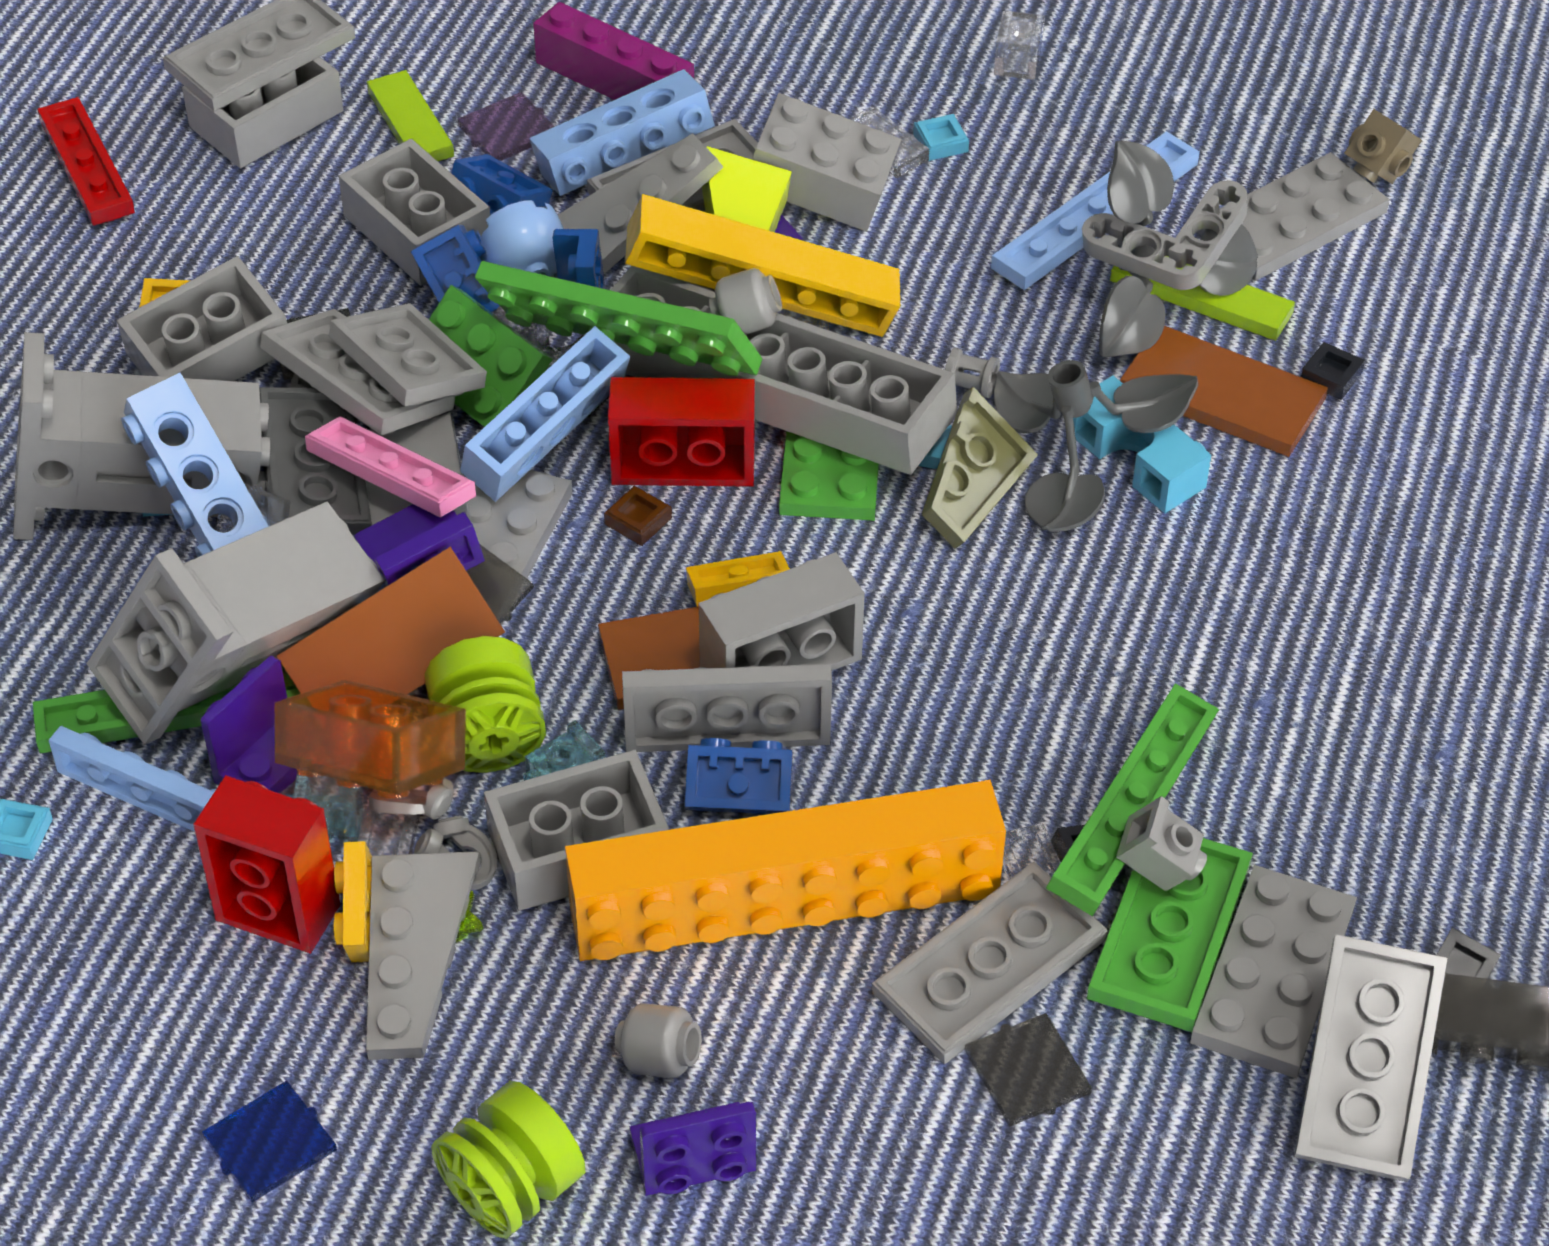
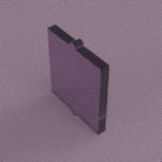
M522 92L457 119L458 126L471 139L473 147H479L484 154H489L500 161L532 148L529 138L555 127L544 116V110L536 108Z

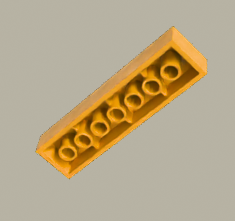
M991 780L565 846L569 904L579 960H610L619 955L642 951L660 952L668 950L673 946L698 942L716 943L729 937L754 933L766 935L785 928L804 925L822 926L835 920L860 916L872 918L885 912L910 908L927 909L941 903L984 899L1001 886L1006 828Z

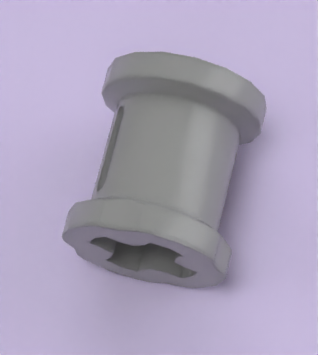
M954 347L948 357L945 370L955 373L956 386L967 389L974 387L977 391L981 392L984 398H991L995 388L996 376L998 371H1000V359L992 356L989 360L965 355L962 349ZM964 371H974L980 373V375L975 376L964 373Z

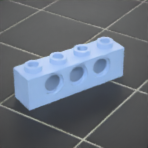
M683 69L529 139L541 175L561 196L586 185L587 180L668 147L692 133L696 135L715 125L705 89Z
M594 326L465 445L460 472L468 479L474 481L478 488L496 502L610 396L611 377H625L630 355Z
M181 373L126 399L125 416L121 418L123 428L134 445L141 442L150 458L146 461V466L155 484L159 488L165 485L174 500L170 507L179 526L184 531L189 528L191 529L199 543L195 547L197 557L269 527ZM165 429H175L184 436L185 442L179 446H169L161 441L158 434ZM191 471L201 472L208 478L210 485L204 489H193L185 483L183 476ZM214 514H224L232 520L234 529L225 533L215 531L209 525L208 518Z

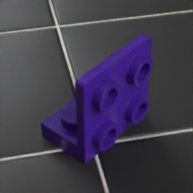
M412 504L355 534L356 541L367 556L375 562L379 572L384 577V587H387L449 547L452 548L466 571L485 561L474 526L465 512L457 515L452 510L440 518Z
M272 655L258 667L249 670L241 682L221 700L213 702L201 718L214 783L218 786L225 775L244 782H258L268 790L281 794L330 748L328 734L290 711L281 661Z
M735 1102L629 1126L630 1141L645 1196L656 1193L676 1194L686 1190L691 1185L713 1180L732 1181L742 1177L745 1173L756 1171V1111L753 1102Z

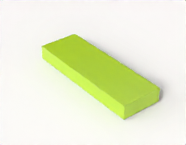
M407 70L367 81L368 94L399 144L412 139L437 161L454 157V148L451 140Z

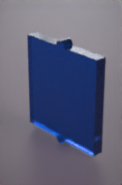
M287 1080L202 1131L203 1138L221 1161L222 1173L224 1175L231 1174L251 1203L337 1151L336 1143L318 1121L316 1108H308Z

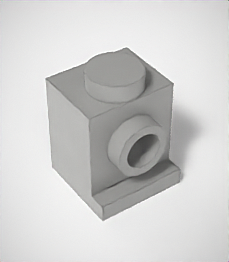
M1161 796L1128 817L1116 858L1164 891H1167L1185 880L1190 881L1197 877L1206 864L1207 855L1200 850L1204 834L1168 810L1169 801Z

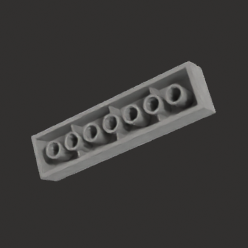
M631 266L611 288V291L706 313H711L709 299L715 297L714 291ZM776 313V321L772 326L746 334L763 358L756 376L739 372L737 376H729L718 372L709 364L696 362L695 366H687L676 362L667 354L655 352L653 356H645L631 350L625 344L616 343L630 355L625 374L638 378L755 379V420L912 475L957 414L955 373Z

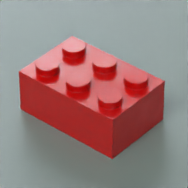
M611 377L608 426L612 485L754 487L755 379Z
M225 775L193 824L215 920L311 954L341 905L339 894H337L335 888L334 864L324 808L318 807L315 803L305 798H292L268 790L258 782H244Z

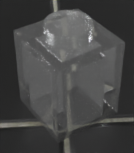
M1003 10L996 40L994 75L1035 80L1042 50L1045 15Z

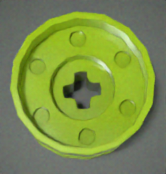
M481 636L464 639L444 648L430 661L424 674L431 713L434 717L440 755L449 765L466 772L488 773L505 770L527 760L540 748L546 736L545 720L541 711L539 696L536 694L535 679L529 656L519 644L502 637Z
M509 1081L481 1103L477 1109L479 1122L475 1119L464 1117L454 1126L453 1132L446 1131L431 1145L436 1167L454 1197L484 1229L496 1237L508 1239L523 1225L522 1220L529 1221L540 1211L539 1197L544 1200L554 1201L586 1173L585 1160L578 1143L563 1120L534 1090L516 1081Z

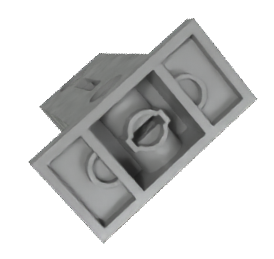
M24 332L15 466L13 539L33 540L34 521H44L45 508L173 514L170 504L174 502L165 485L159 488L155 484L146 466V461L150 459L141 442L136 445L131 442L121 422V418L125 416L124 408L127 398L170 377L54 370V354H44L45 333ZM184 378L253 500H263L265 472L259 470L260 466H269L270 438L261 437V432H267L269 405L268 403H260L259 383ZM165 429L158 434L161 441L169 446H179L185 442L184 436L175 429ZM191 471L183 476L185 483L193 489H204L210 485L208 478L201 472ZM214 514V515H212V516H210V517H228V516H226V515H224V514Z
M327 501L185 563L180 560L172 548L155 555L86 664L142 743L146 745L162 736L179 711L240 683L249 670L258 667L269 656L272 655L277 658L278 654L376 594L385 582V579L379 572L375 562L367 556L353 537L347 524L339 518Z

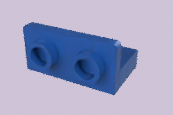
M489 154L454 160L451 174L490 207V215L507 205L521 201H534L536 207H545V203H550L553 189Z
M457 225L411 251L438 302L441 301L450 285H453L463 290L490 312L501 309L499 304L487 297L488 292L475 278L480 263L483 261L480 256L487 252L481 245L480 237L474 229L467 232L464 225Z
M555 229L552 240L557 277L605 289L598 229Z
M705 738L700 740V745H688L685 810L773 814L790 811L793 766L792 750L783 749V744L780 742L768 740L752 742V748L731 747V741L720 738Z

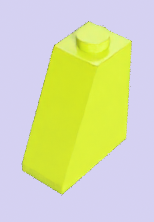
M707 146L709 151L722 164L723 168L702 186L705 212L775 232L787 202L792 171Z

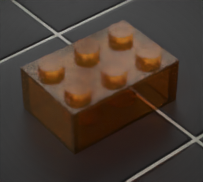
M342 680L275 702V763L296 768L297 774L301 776H326L337 779L339 786L350 788L364 786L377 790V794L384 798H403L408 796L412 789L422 785L440 784L444 781V777L465 770L466 709L348 680Z

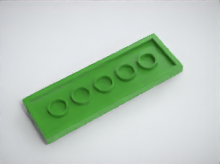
M481 261L475 275L476 280L488 292L487 297L499 304L506 312L505 317L509 321L520 326L530 327L532 323L545 325L550 331L567 337L571 336L572 332L585 335L596 326L613 342L625 344L639 354L653 356L655 352L669 355L676 362L687 366H695L696 362L711 365L718 372L729 376H737L739 372L756 376L763 360L742 329L732 318Z

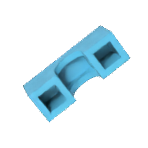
M1113 375L1099 384L1102 392L1115 403L1114 392L1123 383ZM1096 397L1093 398L1090 410L1085 415L1073 418L1076 440L1098 459H1102L1117 450L1138 452L1136 454L1132 487L1163 513H1167L1206 488L1211 454L1206 451L1201 443L1191 439L1177 426L1172 425L1167 429L1153 433L1131 431L1124 426L1122 414L1112 415Z

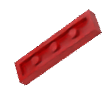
M79 97L38 108L40 123L92 225L95 226L134 214L133 200Z

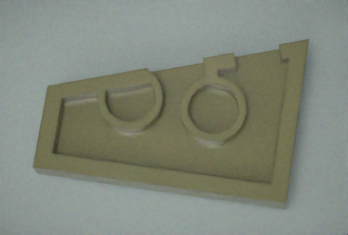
M974 387L963 394L921 514L954 549L965 543L1038 456Z

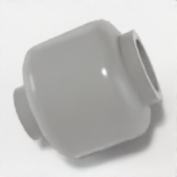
M751 268L721 278L716 283L715 297L709 299L711 314L734 319L746 335L772 326L776 321V313L782 310V301L774 278L771 275L765 276L759 269Z
M640 1003L630 1010L625 1020L620 1021L615 1032L616 1051L622 1054L624 1065L631 1073L636 1075L678 1078L687 1070L688 1066H693L697 1062L701 1051L702 1037L700 1026L697 1022H693L691 1015L682 1007Z

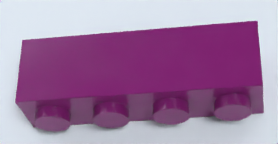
M560 1L533 23L537 64L613 100L683 69L694 78L693 63Z

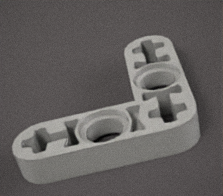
M1226 180L1213 184L1176 238L1139 224L1123 222L1112 214H1095L1089 217L1082 226L1084 250L1095 259L1174 289L1189 290L1195 288L1205 279L1248 213L1247 190L1236 181ZM1219 204L1226 205L1222 210V217L1219 216ZM1201 229H1211L1218 234L1214 239L1208 241L1199 240L1194 237V234ZM1143 245L1155 249V252L1148 257H1137L1131 253L1134 248Z

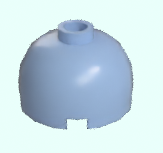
M521 201L507 205L491 214L486 219L488 228L483 232L482 236H480L477 230L481 245L487 252L480 256L482 260L550 277L557 272L552 240L553 231L555 229H564L553 207L545 203L546 208L536 207L534 201Z

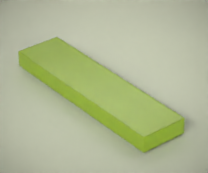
M1113 266L1110 281L1117 283L1125 276L1132 275L1126 270H1120L1119 267ZM1149 279L1153 283V289L1150 294L1158 296L1161 300L1275 341L1294 312V301L1250 285H1246L1236 293L1219 296L1209 294L1199 286L1189 290H1179Z

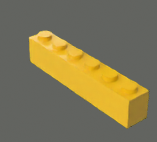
M645 194L641 195L627 225L625 264L711 289H715L716 283L723 277L756 268L765 276L771 275L774 278L780 293L782 309L880 337L884 336L901 307L899 269Z

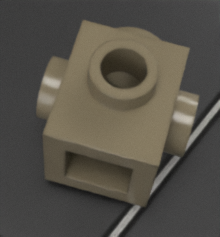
M1373 109L1364 124L1359 125L1349 139V146L1344 154L1357 161L1353 170L1371 182L1375 183L1380 176L1393 184L1397 177L1402 176L1409 169L1413 160V153L1422 140Z

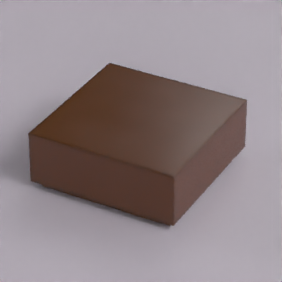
M635 485L604 513V523L606 526L640 546H643L672 519L671 506Z

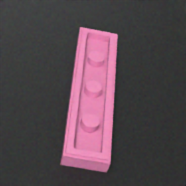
M341 416L305 436L308 452L440 518L476 497L474 481Z

